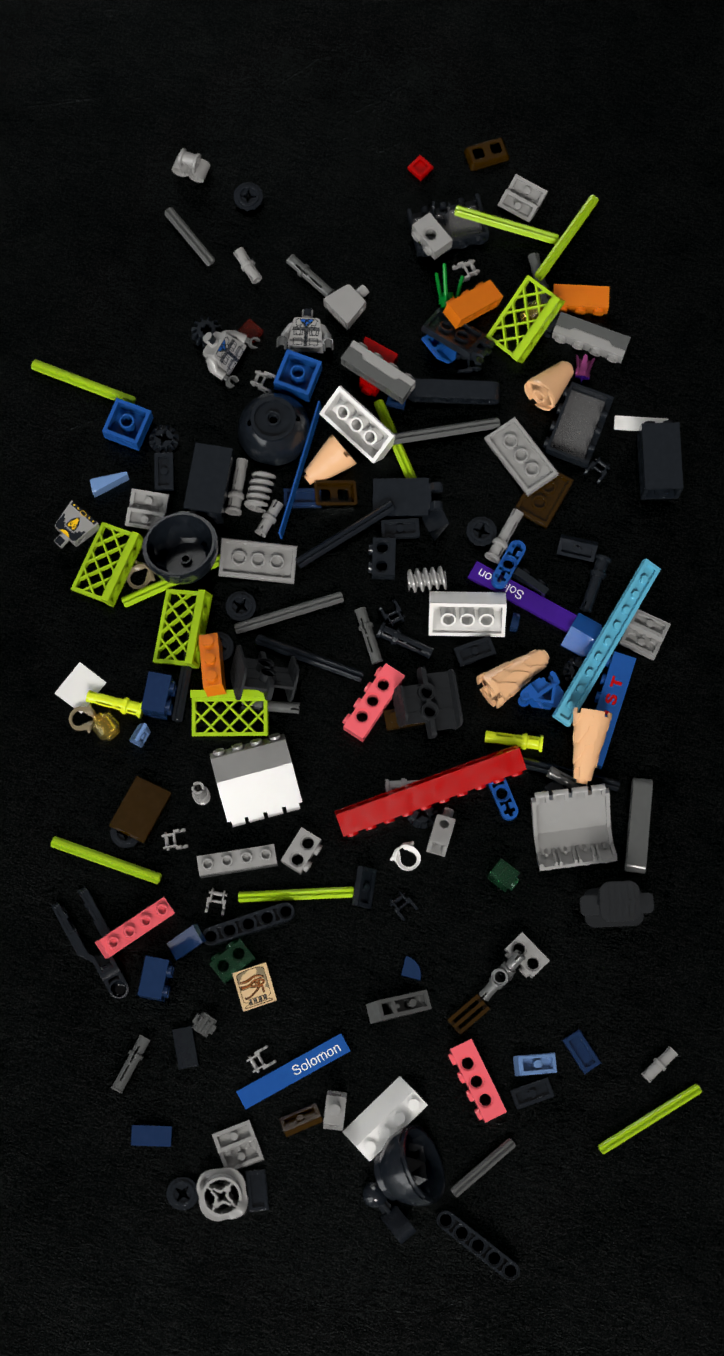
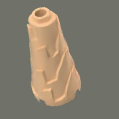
M535 649L526 655L479 674L476 677L477 685L483 684V687L480 689L482 695L491 706L499 708L536 674L546 668L550 657L545 650Z
M573 708L574 749L572 764H574L573 779H576V783L587 785L588 781H592L600 751L605 741L606 732H608L609 724L612 720V713H607V717H605L604 711L581 708L580 713H578V708Z

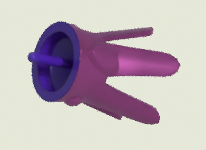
M587 354L583 356V360L579 359L578 355H576L577 368L575 370V378L580 379V383L583 380H589L590 370L595 360L593 358L592 361H588Z

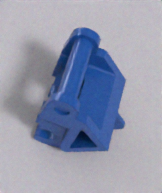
M551 671L550 676H548V681L550 682H547L544 677H539L525 687L520 693L518 704L521 707L530 705L533 708L551 710L552 707L557 708L564 691L559 686L560 681L554 671Z

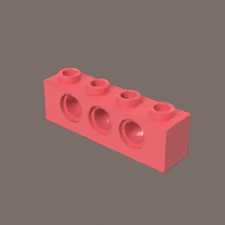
M387 663L377 669L374 674L376 676L373 683L369 682L364 689L365 695L362 699H357L353 706L355 710L352 714L348 713L343 720V724H345L343 726L344 730L362 742L393 698L394 689L405 680L404 674ZM386 682L389 687L386 690H381L378 684ZM369 698H376L378 703L375 706L369 705L367 702ZM358 714H366L367 720L364 722L357 719Z
M163 897L96 941L95 944L104 958L107 959L175 913L165 897Z
M472 1039L451 1048V1054L448 1057L452 1065H457L460 1071L457 1073L462 1084L466 1083L468 1090L465 1092L470 1102L474 1101L477 1109L474 1111L479 1121L483 1119L484 1123L506 1113L507 1111ZM470 1058L473 1061L472 1068L465 1069L462 1066V1060ZM473 1076L481 1078L482 1083L479 1087L471 1085V1078ZM482 1094L489 1095V1105L483 1106L480 1103L479 1099Z

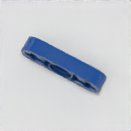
M514 540L508 546L492 575L491 584L494 588L503 589L510 581L526 551V546L522 541ZM516 547H519L520 549L516 553L515 557L512 556L514 549ZM511 561L514 567L508 569L503 565V562ZM503 572L505 574L503 580L501 582H497V579Z
M506 779L502 781L503 784L495 788L492 785L496 784L493 782L489 783L488 786L502 818L507 821L514 820L518 815V807ZM500 788L507 791V797L504 799H500L496 795V791ZM510 799L511 802H508V806L510 809H514L513 816L505 814L506 806L505 804L501 806L500 803Z

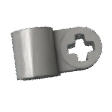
M182 148L174 162L172 172L181 177L189 176L193 181L203 183L210 164L206 160L201 159V154H194Z

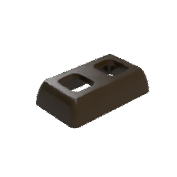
M501 137L469 146L464 150L471 171L509 160V154ZM499 143L502 152L493 154L490 145ZM482 148L485 157L475 159L472 151Z
M316 480L314 482L315 504L317 506L357 504L356 482L354 480ZM319 490H329L330 500L321 501ZM338 490L348 491L347 501H340L338 499Z

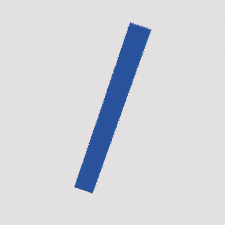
M318 401L278 532L280 539H283L320 416L319 413L322 409L320 401Z

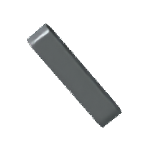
M632 779L625 872L643 874L646 872L653 789L652 779Z

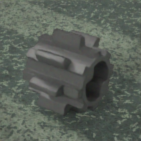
M202 1011L200 1015L196 1014L192 1021L194 1024L191 1027L204 1037H207L209 1033L212 1035L217 1028L215 1026L217 1021Z

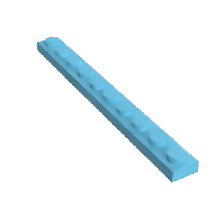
M647 558L642 560L552 717L566 727H569L573 722V708L577 707L578 711L580 710L661 570Z

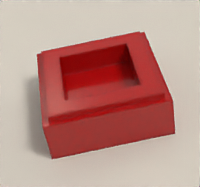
M419 155L408 166L407 170L421 181L433 170V165Z

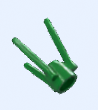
M443 263V293L437 272H435V281L439 304H441V308L445 309L446 302L449 299L460 296L464 276L460 277L456 295L453 296V292H448L446 263Z

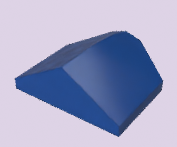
M429 335L422 337L421 340L436 359L447 364L456 360V355H458L456 351Z
M578 613L561 646L580 657H586L602 631V625Z

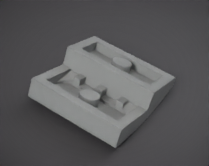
M515 174L497 206L530 223L548 191Z
M132 488L125 526L150 530L157 521L166 516L170 494Z
M638 609L625 630L619 645L654 661L671 624Z
M250 1120L212 1134L224 1167L239 1170L265 1160Z

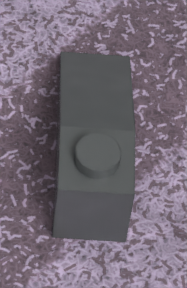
M427 990L366 1004L370 1024L432 1009Z

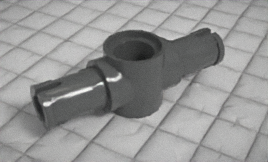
M515 950L506 962L504 961L492 972L489 982L479 992L481 997L486 994L483 998L484 1000L489 1001L498 989L500 990L513 978L516 972L515 969L526 959L524 954L519 956L521 954L519 950ZM499 971L505 974V980L499 977Z

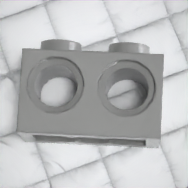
M301 827L282 857L281 863L299 874H302L303 871L307 872L312 865L311 858L313 855L317 856L323 847L320 845L322 840ZM306 839H311L314 842V845L309 849L303 847V842ZM297 855L303 857L302 864H293V857Z
M522 932L504 949L507 952L505 956L509 959L514 953V945H522L524 948L523 954L526 959L519 965V971L526 978L528 976L533 978L550 960ZM529 959L537 961L538 966L536 969L528 967L527 961Z

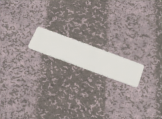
M615 416L614 429L639 431L641 424L646 421L663 423V421L668 419Z

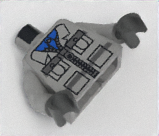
M303 309L302 318L295 317L293 322L289 323L281 335L277 337L276 342L277 348L279 345H284V349H287L288 344V349L294 352L323 353L327 347H331L334 350V341L326 326L320 323L319 318H313L312 309Z
M236 330L215 331L213 334L208 332L203 337V341L207 344L203 350V355L206 358L208 370L220 380H225L228 388H233L235 385L230 382V379L236 383L239 379L235 375L230 376L246 348L244 343H248L249 348L256 349L258 347L252 345V340L260 342V339L258 337L250 339L247 335Z

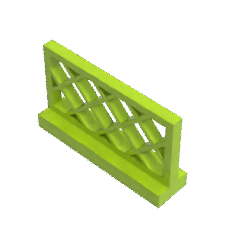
M527 275L486 335V338L492 340L495 345L509 354L515 361L524 363L566 301L555 295L530 275ZM531 281L535 285V292L527 294L526 286ZM547 293L551 296L546 304H541L540 294ZM536 295L537 306L528 307L527 297ZM524 298L525 308L516 310L515 302L517 299ZM538 308V317L530 320L529 310ZM525 311L526 321L518 323L516 313ZM513 313L514 324L505 325L506 315ZM527 324V333L519 336L518 326ZM515 326L516 337L507 338L506 328ZM502 329L503 339L496 340L492 337L496 330ZM516 339L517 347L512 352L508 349V341Z
M102 522L71 590L114 607L141 550L144 538L137 532H130ZM107 528L112 531L113 536L104 539L102 535ZM129 536L127 543L119 544V537ZM115 540L117 547L108 551L106 543ZM103 545L105 553L96 556V548ZM119 551L121 555L119 560L112 562L110 555ZM107 557L109 564L100 568L98 560ZM95 562L97 570L88 573V565ZM111 568L113 572L111 577L104 579L102 572ZM99 573L102 581L92 585L90 577ZM87 579L89 587L84 589L78 588L80 582ZM103 585L105 590L102 596L96 595L94 589Z
M166 589L153 658L154 663L190 666L191 668L199 669L201 659L198 635L206 634L213 595L206 590L199 589L198 591ZM171 594L180 597V600L174 605L170 603ZM191 596H196V602L189 606L186 600ZM184 603L187 610L179 615L175 609ZM174 612L177 618L169 624L167 616ZM191 613L193 616L192 621L186 625L182 619ZM180 621L184 628L175 633L172 627ZM170 629L174 636L165 642L163 639L164 634ZM187 631L189 639L182 643L179 637ZM177 640L181 646L172 652L169 645ZM167 648L170 655L165 659H159L161 651ZM182 650L186 652L185 661H179L176 658V655Z
M243 689L240 700L235 699L234 690H226V694L207 697L205 690H190V698H192V736H269L268 700H265L264 693L258 690ZM226 701H233V702H232L231 705H229ZM238 701H242L246 706L240 715L232 708ZM256 701H264V709L257 714L251 706ZM197 702H204L209 707L202 715L197 711ZM218 702H223L228 707L221 715L213 708ZM210 710L218 716L212 724L204 718ZM229 710L237 716L231 724L223 718ZM248 710L256 716L250 724L242 718ZM202 719L209 727L204 732H197V724ZM220 719L228 726L223 732H218L213 727ZM239 719L247 726L242 732H237L232 727ZM259 719L264 724V732H256L251 726Z

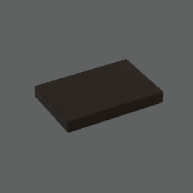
M557 471L559 476L531 495L527 496L524 492L514 508L515 510H520L527 519L546 529L574 482V479Z
M136 776L109 827L145 843L169 800L171 792Z

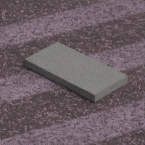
M515 417L484 437L486 443L527 496L559 476V473Z
M222 538L218 576L294 584L297 546Z

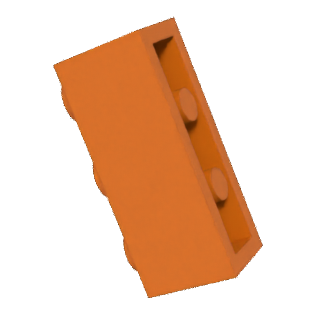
M491 280L485 283L480 282L474 289L470 291L467 289L459 297L449 299L446 302L443 313L454 328L458 329L496 308L501 302L503 295Z
M554 284L552 292L566 301L558 313L570 312L576 315L592 313L595 316L607 314L610 286Z
M218 633L198 635L202 682L207 697L226 694L223 651Z

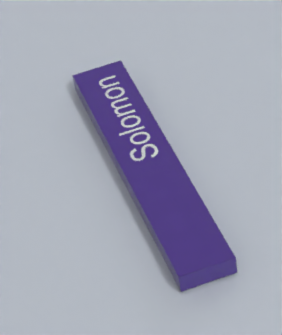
M478 561L475 563L467 579L491 592L506 593V600L568 633L577 615L511 579L505 588H494L491 584V578L495 570ZM501 574L497 582H501L504 575Z

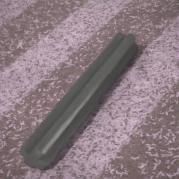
M172 207L165 210V216L207 266L212 265L215 262V258Z
M508 1138L457 1182L450 1189L456 1197L460 1196L515 1148L516 1145L513 1140Z

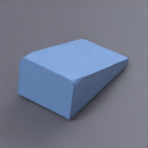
M125 471L90 479L94 497L128 481L129 476Z
M139 724L129 740L140 748L143 747L151 733L147 724Z
M555 1053L513 1057L515 1076L557 1073Z

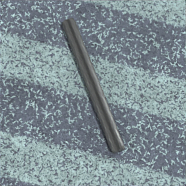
M496 417L394 433L396 436L393 445L497 429L500 427V419Z
M336 592L235 623L234 628L236 633L240 634L344 601L342 592Z

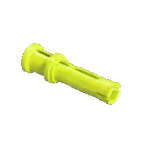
M91 690L87 693L86 702L120 710L122 714L136 715L140 719L143 716L141 710L142 702L132 701L128 697L124 699L116 698Z
M486 730L484 743L517 745L523 750L528 748L542 752L544 735H540V737L531 736L528 733L515 735Z

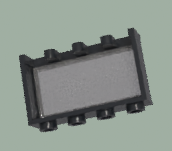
M479 193L475 194V198L472 201L465 202L464 198L457 199V204L450 205L449 218H446V220H449L448 223H446V226H444V223H439L452 238V247L450 249H463L471 244L481 245L488 241L489 230L487 225L454 215L457 205L483 212ZM446 202L439 203V208L434 210L445 213L448 206ZM423 206L421 212L412 214L411 208L407 209V219L411 233L412 224L429 212L432 213L428 206ZM436 215L435 218H436V219H445V216H443V215ZM433 235L426 236L428 239L435 238ZM413 238L417 257H428L423 250V245L420 242H416Z
M572 382L570 388L567 386L563 394L565 401L558 406L556 412L559 415L557 421L553 420L550 431H553L551 437H546L543 447L546 448L545 455L548 454L587 469L614 397Z

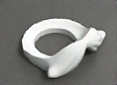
M414 841L405 842L394 850L390 861H395L402 870L412 871L419 865L421 855L413 846ZM401 848L415 854L417 861L413 866L406 867L402 864L399 851Z

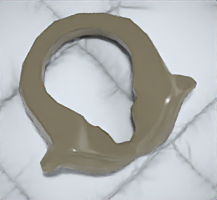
M135 560V565L128 575L127 583L132 588L139 590L146 587L151 581L155 582L156 579L146 563ZM146 568L148 571L145 582L139 586L132 584L131 575L136 571Z
M91 704L87 707H76L69 715V723L76 731L87 730L88 733H91V729L96 725L97 714ZM83 711L88 716H92L93 720L76 726L73 723V716L76 712Z

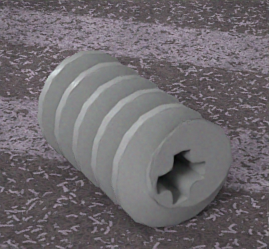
M257 471L252 473L253 479L250 480L251 486L248 487L249 493L246 494L247 500L244 501V506L254 512L265 513L266 511L262 507H268V504L264 500H270L266 493H272L268 486H274L270 479H276V476L269 472Z
M438 566L437 572L434 567H431L429 573L426 568H423L422 573L416 568L414 574L411 569H408L407 581L409 591L412 588L414 593H416L417 588L420 587L421 591L424 592L425 586L428 587L429 591H432L433 585H435L437 590L440 589V585H443L444 589L447 590L445 570L443 571L441 566Z

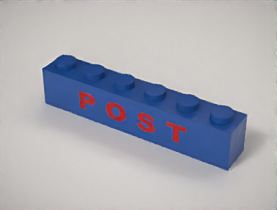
M615 651L605 667H608L607 674H602L600 685H603L601 692L597 691L594 702L597 703L595 710L604 711L605 717H607V713H612V720L610 721L608 732H606L597 767H595L597 769H601L637 659Z

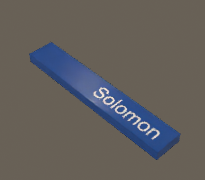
M339 1034L238 1090L237 1094L245 1109H248L350 1052V1049L342 1034Z

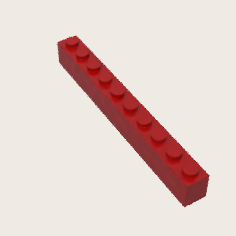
M514 745L334 812L343 836L352 837L357 835L360 830L376 828L379 823H391L398 816L407 817L412 815L415 810L431 808V804L448 802L450 797L456 795L457 797L468 794L469 790H481L486 787V784L491 782L494 784L500 783L505 780V777L510 775L512 777L519 776L527 768L520 748Z

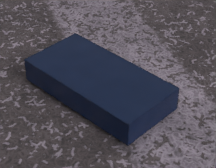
M284 488V508L287 506L292 488ZM298 488L292 508H321V506L315 504L314 488Z
M194 924L169 941L167 945L175 959L178 960L204 943L206 939L198 925Z
M580 1030L562 1040L584 1074L601 1064Z
M132 1125L131 1146L172 1147L173 1126Z

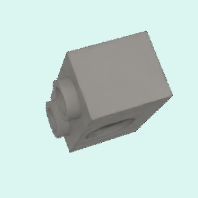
M430 212L412 224V237L416 242H420L423 245L424 252L428 256L431 255L434 260L452 247V238ZM433 235L435 238L428 239L426 236Z

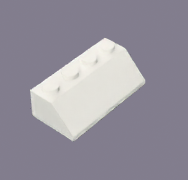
M341 385L319 413L373 464L382 460L394 444L396 435Z
M429 591V636L505 637L506 593Z
M399 1076L343 1133L370 1162L383 1149L387 1140L395 1132L407 1126L428 1105Z

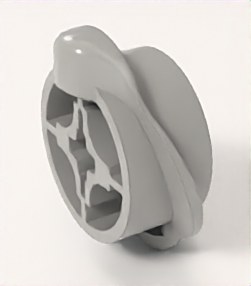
M224 1167L207 1170L199 1176L197 1182L199 1206L202 1213L208 1219L222 1221L244 1215L248 1206V1196L245 1180L239 1171L234 1168ZM217 1180H226V1182L222 1185H219L217 1183L213 1184V1182ZM233 1184L239 1193L238 1200L230 1192ZM207 1188L211 1190L210 1193L215 1197L212 1204L206 1196ZM226 1192V1195L219 1196V1193ZM221 1204L230 1206L228 1208H218Z

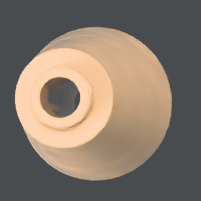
M560 361L529 379L524 385L527 397L530 400L533 398L537 402L535 405L542 410L549 411L554 408L574 374L573 366L569 362Z
M331 435L304 470L306 473L304 478L311 485L316 480H327L353 467L356 462L335 436Z

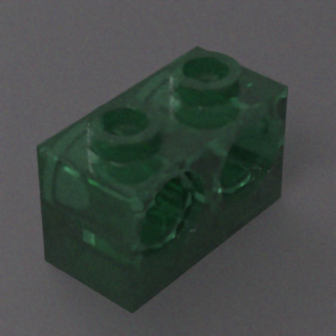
M501 858L489 873L487 879L504 892L508 889L512 891L520 880L517 878L520 873Z
M233 940L226 946L227 950L224 953L218 952L211 958L212 962L209 965L224 984L233 978L232 973L243 970L256 960L241 940ZM243 949L245 952L242 959L234 958L235 950ZM222 961L229 963V968L225 972H221L218 969V965Z

